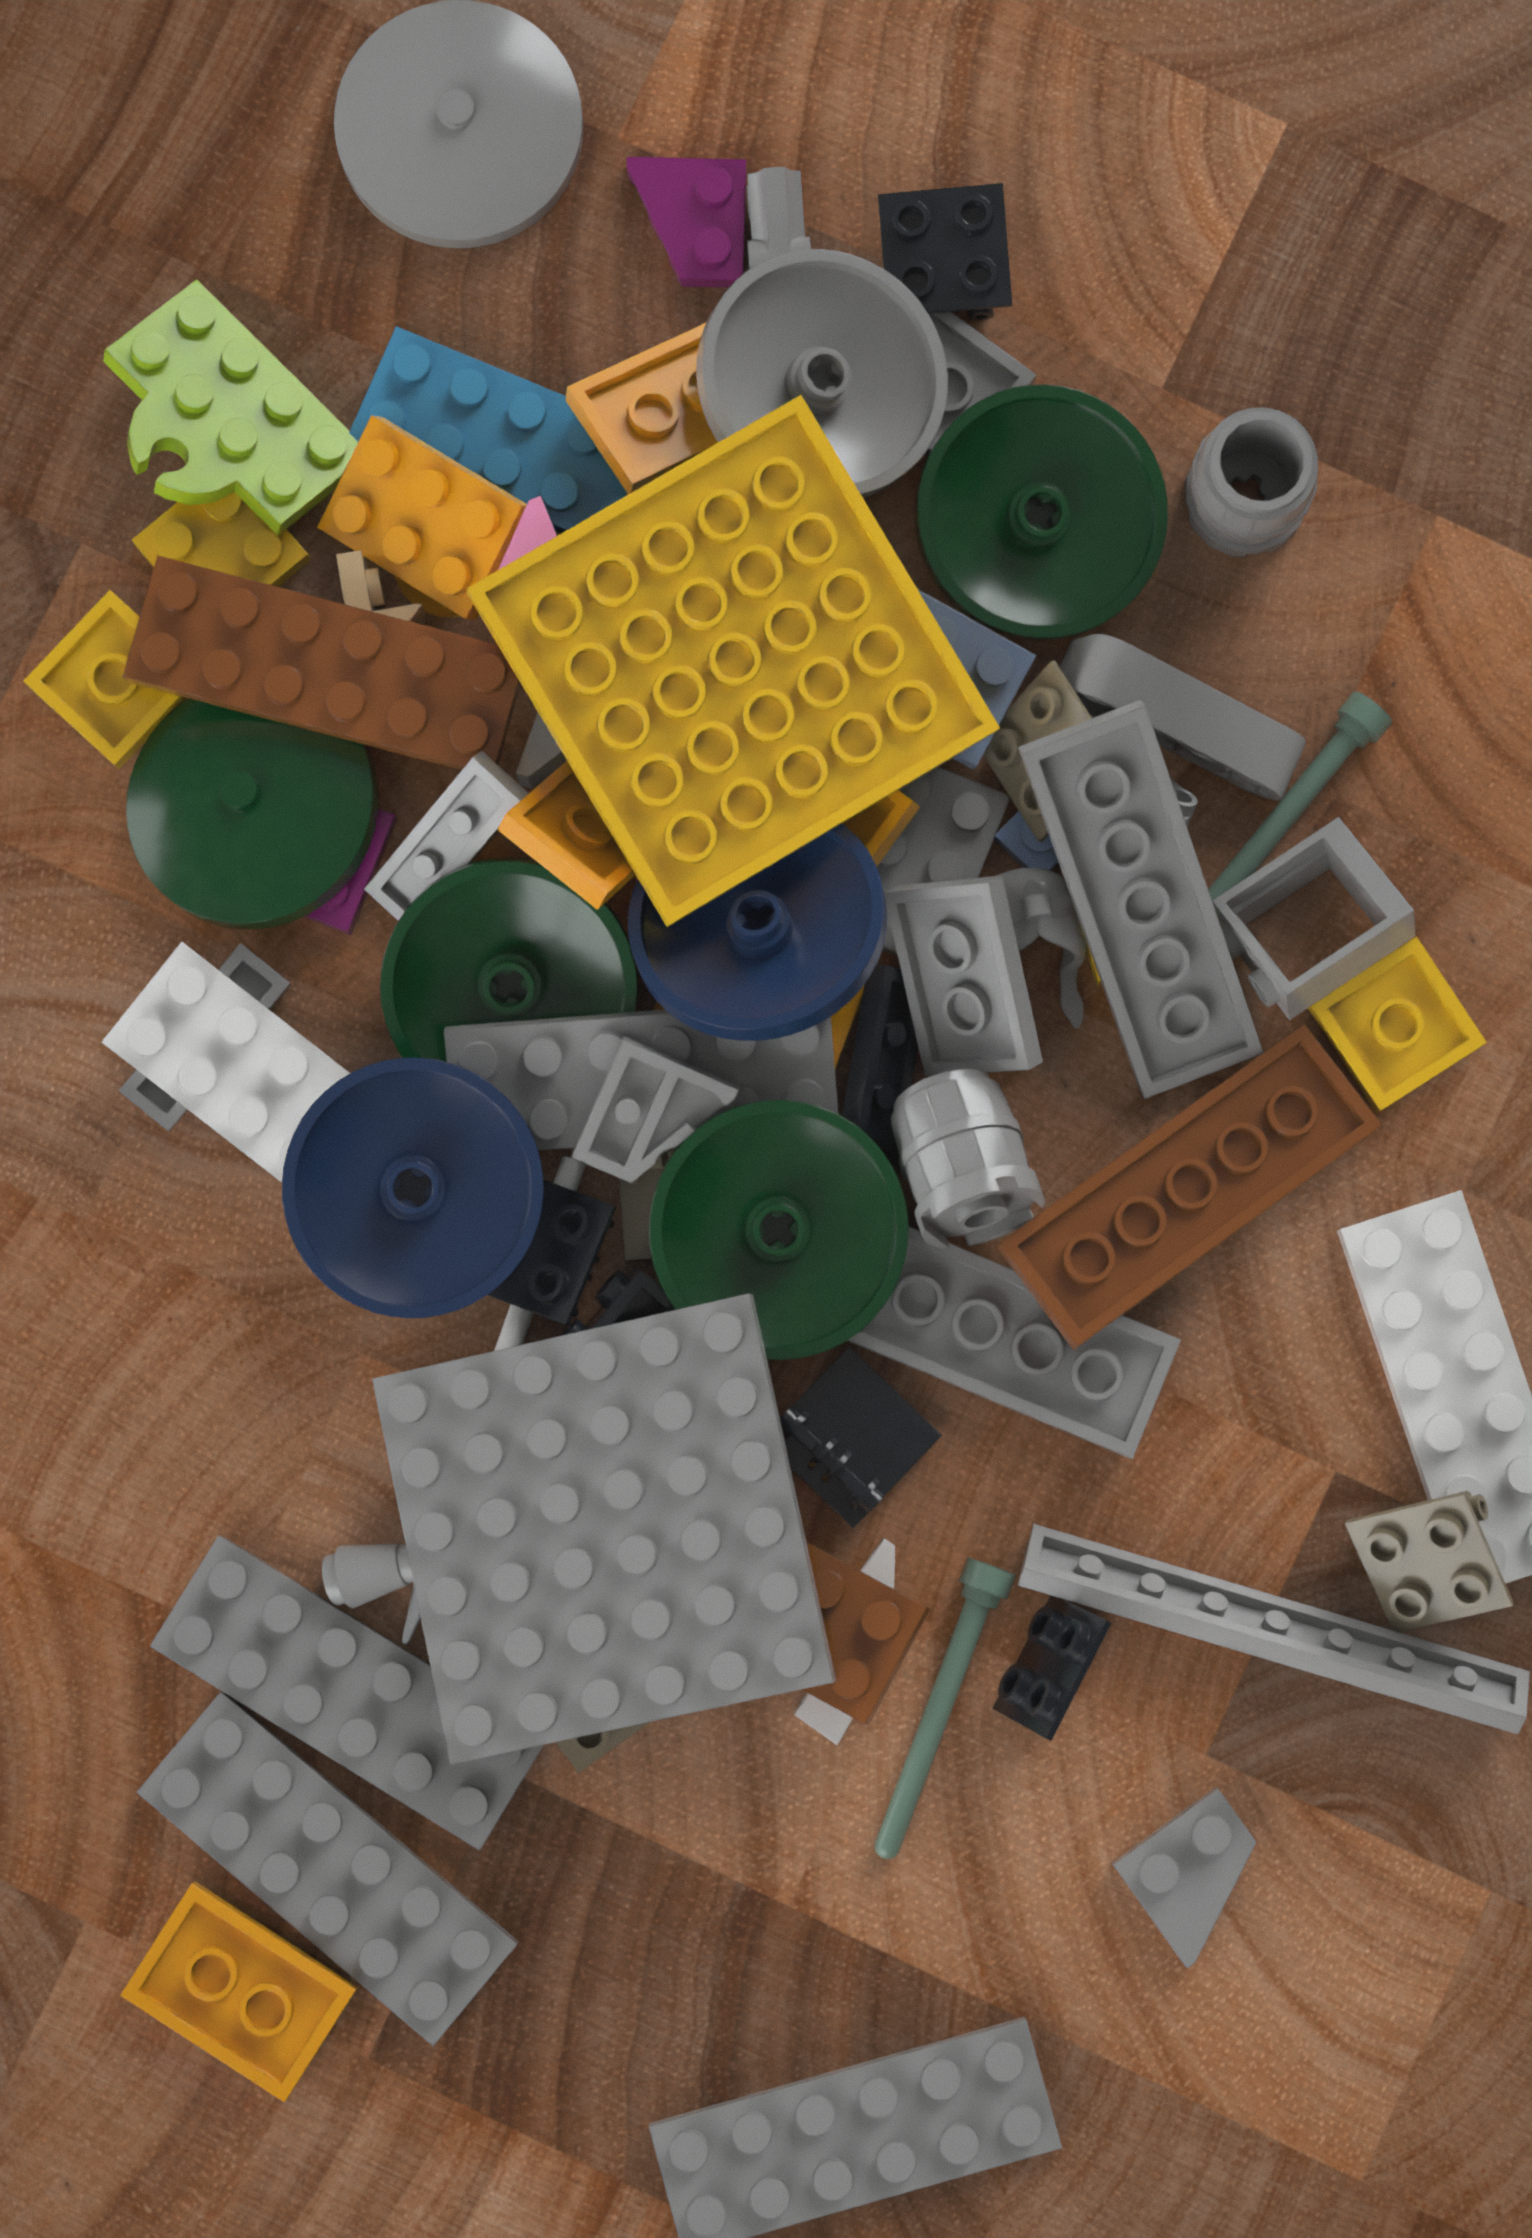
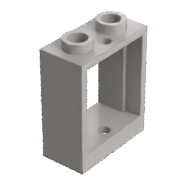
M1339 817L1212 901L1232 960L1238 956L1241 957L1252 972L1248 975V980L1260 1000L1267 1007H1271L1276 1003L1289 1020L1416 936L1413 908ZM1330 869L1375 926L1289 982L1245 925Z

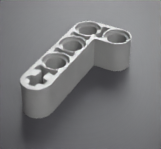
M1093 634L1073 639L1070 642L1059 668L1092 718L1141 700L1147 708L1159 746L1254 795L1275 801H1280L1283 798L1306 745L1305 738L1299 733L1120 639L1104 634Z

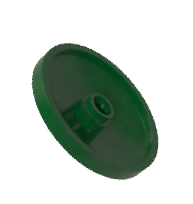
M1048 384L1025 385L1003 390L980 400L959 415L942 433L931 449L919 477L914 506L915 530L919 549L929 574L944 596L961 613L1004 636L1032 641L1058 640L1076 636L1100 626L1121 612L1142 591L1151 578L1163 551L1168 524V499L1161 469L1153 451L1137 428L1123 414L1106 402L1080 390Z
M187 699L173 709L158 724L145 742L134 764L126 803L129 837L136 858L150 881L163 895L185 912L200 920L225 928L244 930L276 927L302 918L320 908L332 899L355 874L370 847L376 828L379 807L378 781L370 753L364 744L205 702Z
M510 857L491 858L458 867L444 874L419 893L406 908L391 934L384 953L380 977L381 1006L390 1037L402 1058H427L447 1062L444 1029L448 1026L635 1012L637 970L628 936L620 920L607 902L598 910L595 909L536 860Z
M767 1100L743 1104L712 1117L696 1128L678 1146L664 1166L652 1196L648 1224L649 1248L653 1266L666 1296L675 1309L678 1310L749 1293L753 1294L765 1353L769 1360L798 1359L819 1354L847 1341L869 1324L884 1307L900 1278L907 1252L909 1230L907 1207L900 1182L891 1163L877 1144L858 1126L846 1118L813 1104L790 1100Z

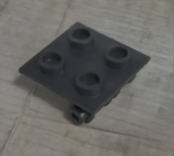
M1003 183L878 194L883 268L914 294L928 314L968 311L970 320L982 321L994 317L993 308L1012 307Z
M543 1180L542 1211L533 1240L514 1271L488 1296L540 1315L562 1326H569L572 1316L577 1317L579 1311L576 1310V1306L587 1281L591 1282L593 1275L590 1274L593 1264H598L600 1261V1257L597 1255L608 1227L613 1228L615 1224L612 1218L617 1207Z
M850 1347L780 1417L790 1468L852 1528L884 1498L892 1487L942 1436Z
M1050 1595L1046 1605L1036 1612L1030 1622L1028 1640L1018 1660L1004 1673L998 1688L999 1696L992 1709L1052 1741L1112 1623L1066 1600Z

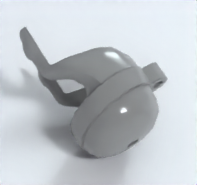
M1020 868L997 875L1003 877L1019 952L1033 943L1039 935L1045 940L1064 948L1059 971L1061 990L1059 1002L1064 1015L1070 1021L1073 1028L1077 1029L1083 1020V1002L1077 991L1078 969L1086 957L1087 947L1085 935L1064 878L1060 874L1045 868Z

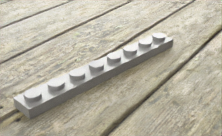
M1033 1524L1018 1586L1511 1733L1519 1734L1526 1720L1530 1671L1037 1524Z

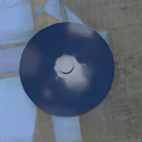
M840 824L668 927L637 879L629 904L628 936L633 957L647 989L656 1001L676 1019L693 1029L724 1039L739 1041L769 1040L793 1035L823 1022L850 1002L861 990L878 963L884 946L888 918L887 903L878 869L869 851L849 828Z
M398 1058L374 1063L348 1074L324 1091L311 1105L298 1124L287 1149L282 1175V1202L288 1230L296 1249L310 1270L330 1290L346 1301L373 1313L399 1318H427L451 1313L477 1302L502 1284L514 1271L527 1252L538 1227L543 1202V1173L537 1146L529 1127L511 1101L495 1086L470 1070L452 1063L427 1058Z

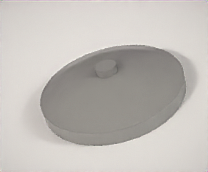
M449 0L425 4L394 17L376 30L362 44L351 59L337 92L334 111V131L338 154L346 177L361 202L375 217L399 234L421 243L444 248H473L503 241L526 230L555 205L568 187L578 164L583 142V116L580 95L573 73L565 57L544 32L530 21L505 8L478 1Z
M804 249L783 253L757 264L738 278L719 300L704 327L698 348L696 366L698 394L706 421L718 442L802 395L863 498L884 490L908 472L927 451L942 422L948 394L947 364L940 337L929 314L914 294L896 277L876 264L852 254L826 249Z

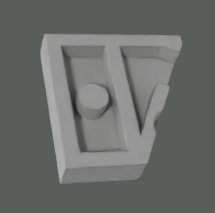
M624 1036L572 1152V1158L632 1183L651 1168L660 1156L670 1148H675L695 1131V1128L723 1105L727 1106L732 1102L739 1091L738 1085Z
M1214 1787L1114 1860L1112 1865L1186 1968H1189L1196 1962L1256 1844V1840L1220 1790Z

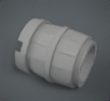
M1264 407L1248 408L1233 413L1224 419L1202 440L1184 483V496L1191 527L1209 547L1232 557H1246L1247 554H1260L1265 551L1269 553L1277 550L1297 532L1317 491L1318 456L1314 442L1306 429L1295 418L1279 410ZM1249 479L1253 480L1259 485L1258 493L1264 500H1251L1242 496L1231 487V484L1237 480L1242 483H1246Z
M958 1069L942 1072L919 1081L897 1097L893 1106L894 1112L891 1115V1127L899 1156L897 1162L917 1205L914 1214L926 1244L937 1248H950L946 1237L965 1235L968 1246L982 1244L1005 1236L1032 1220L1034 1217L1030 1206L1036 1202L1043 1208L1046 1201L1037 1175L1029 1167L1023 1145L1024 1137L1019 1123L1014 1118L999 1083L990 1079L988 1073L978 1069Z

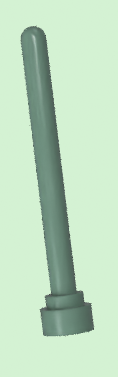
M1352 692L1337 711L1340 717L1334 724L1337 732L1210 886L1208 891L1212 901L1252 875L1356 747L1364 749L1369 741L1372 743L1378 742L1393 721L1377 703L1360 692Z
M971 1557L967 1558L959 1582L964 1583L960 1596L966 1598L875 1841V1851L883 1859H892L900 1851L990 1608L997 1609L1001 1598L1008 1599L1016 1577L1013 1573Z

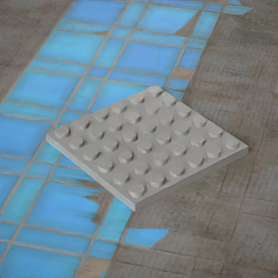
M749 1293L372 1379L450 1765L836 1682L753 1294Z

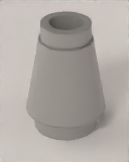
M406 1544L340 1545L335 1553L326 1555L322 1562L324 1587L330 1601L336 1606L347 1604L348 1607L354 1609L413 1582Z

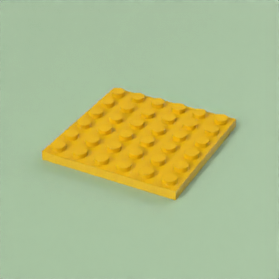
M802 395L785 403L467 588L466 593L667 927L1000 729Z

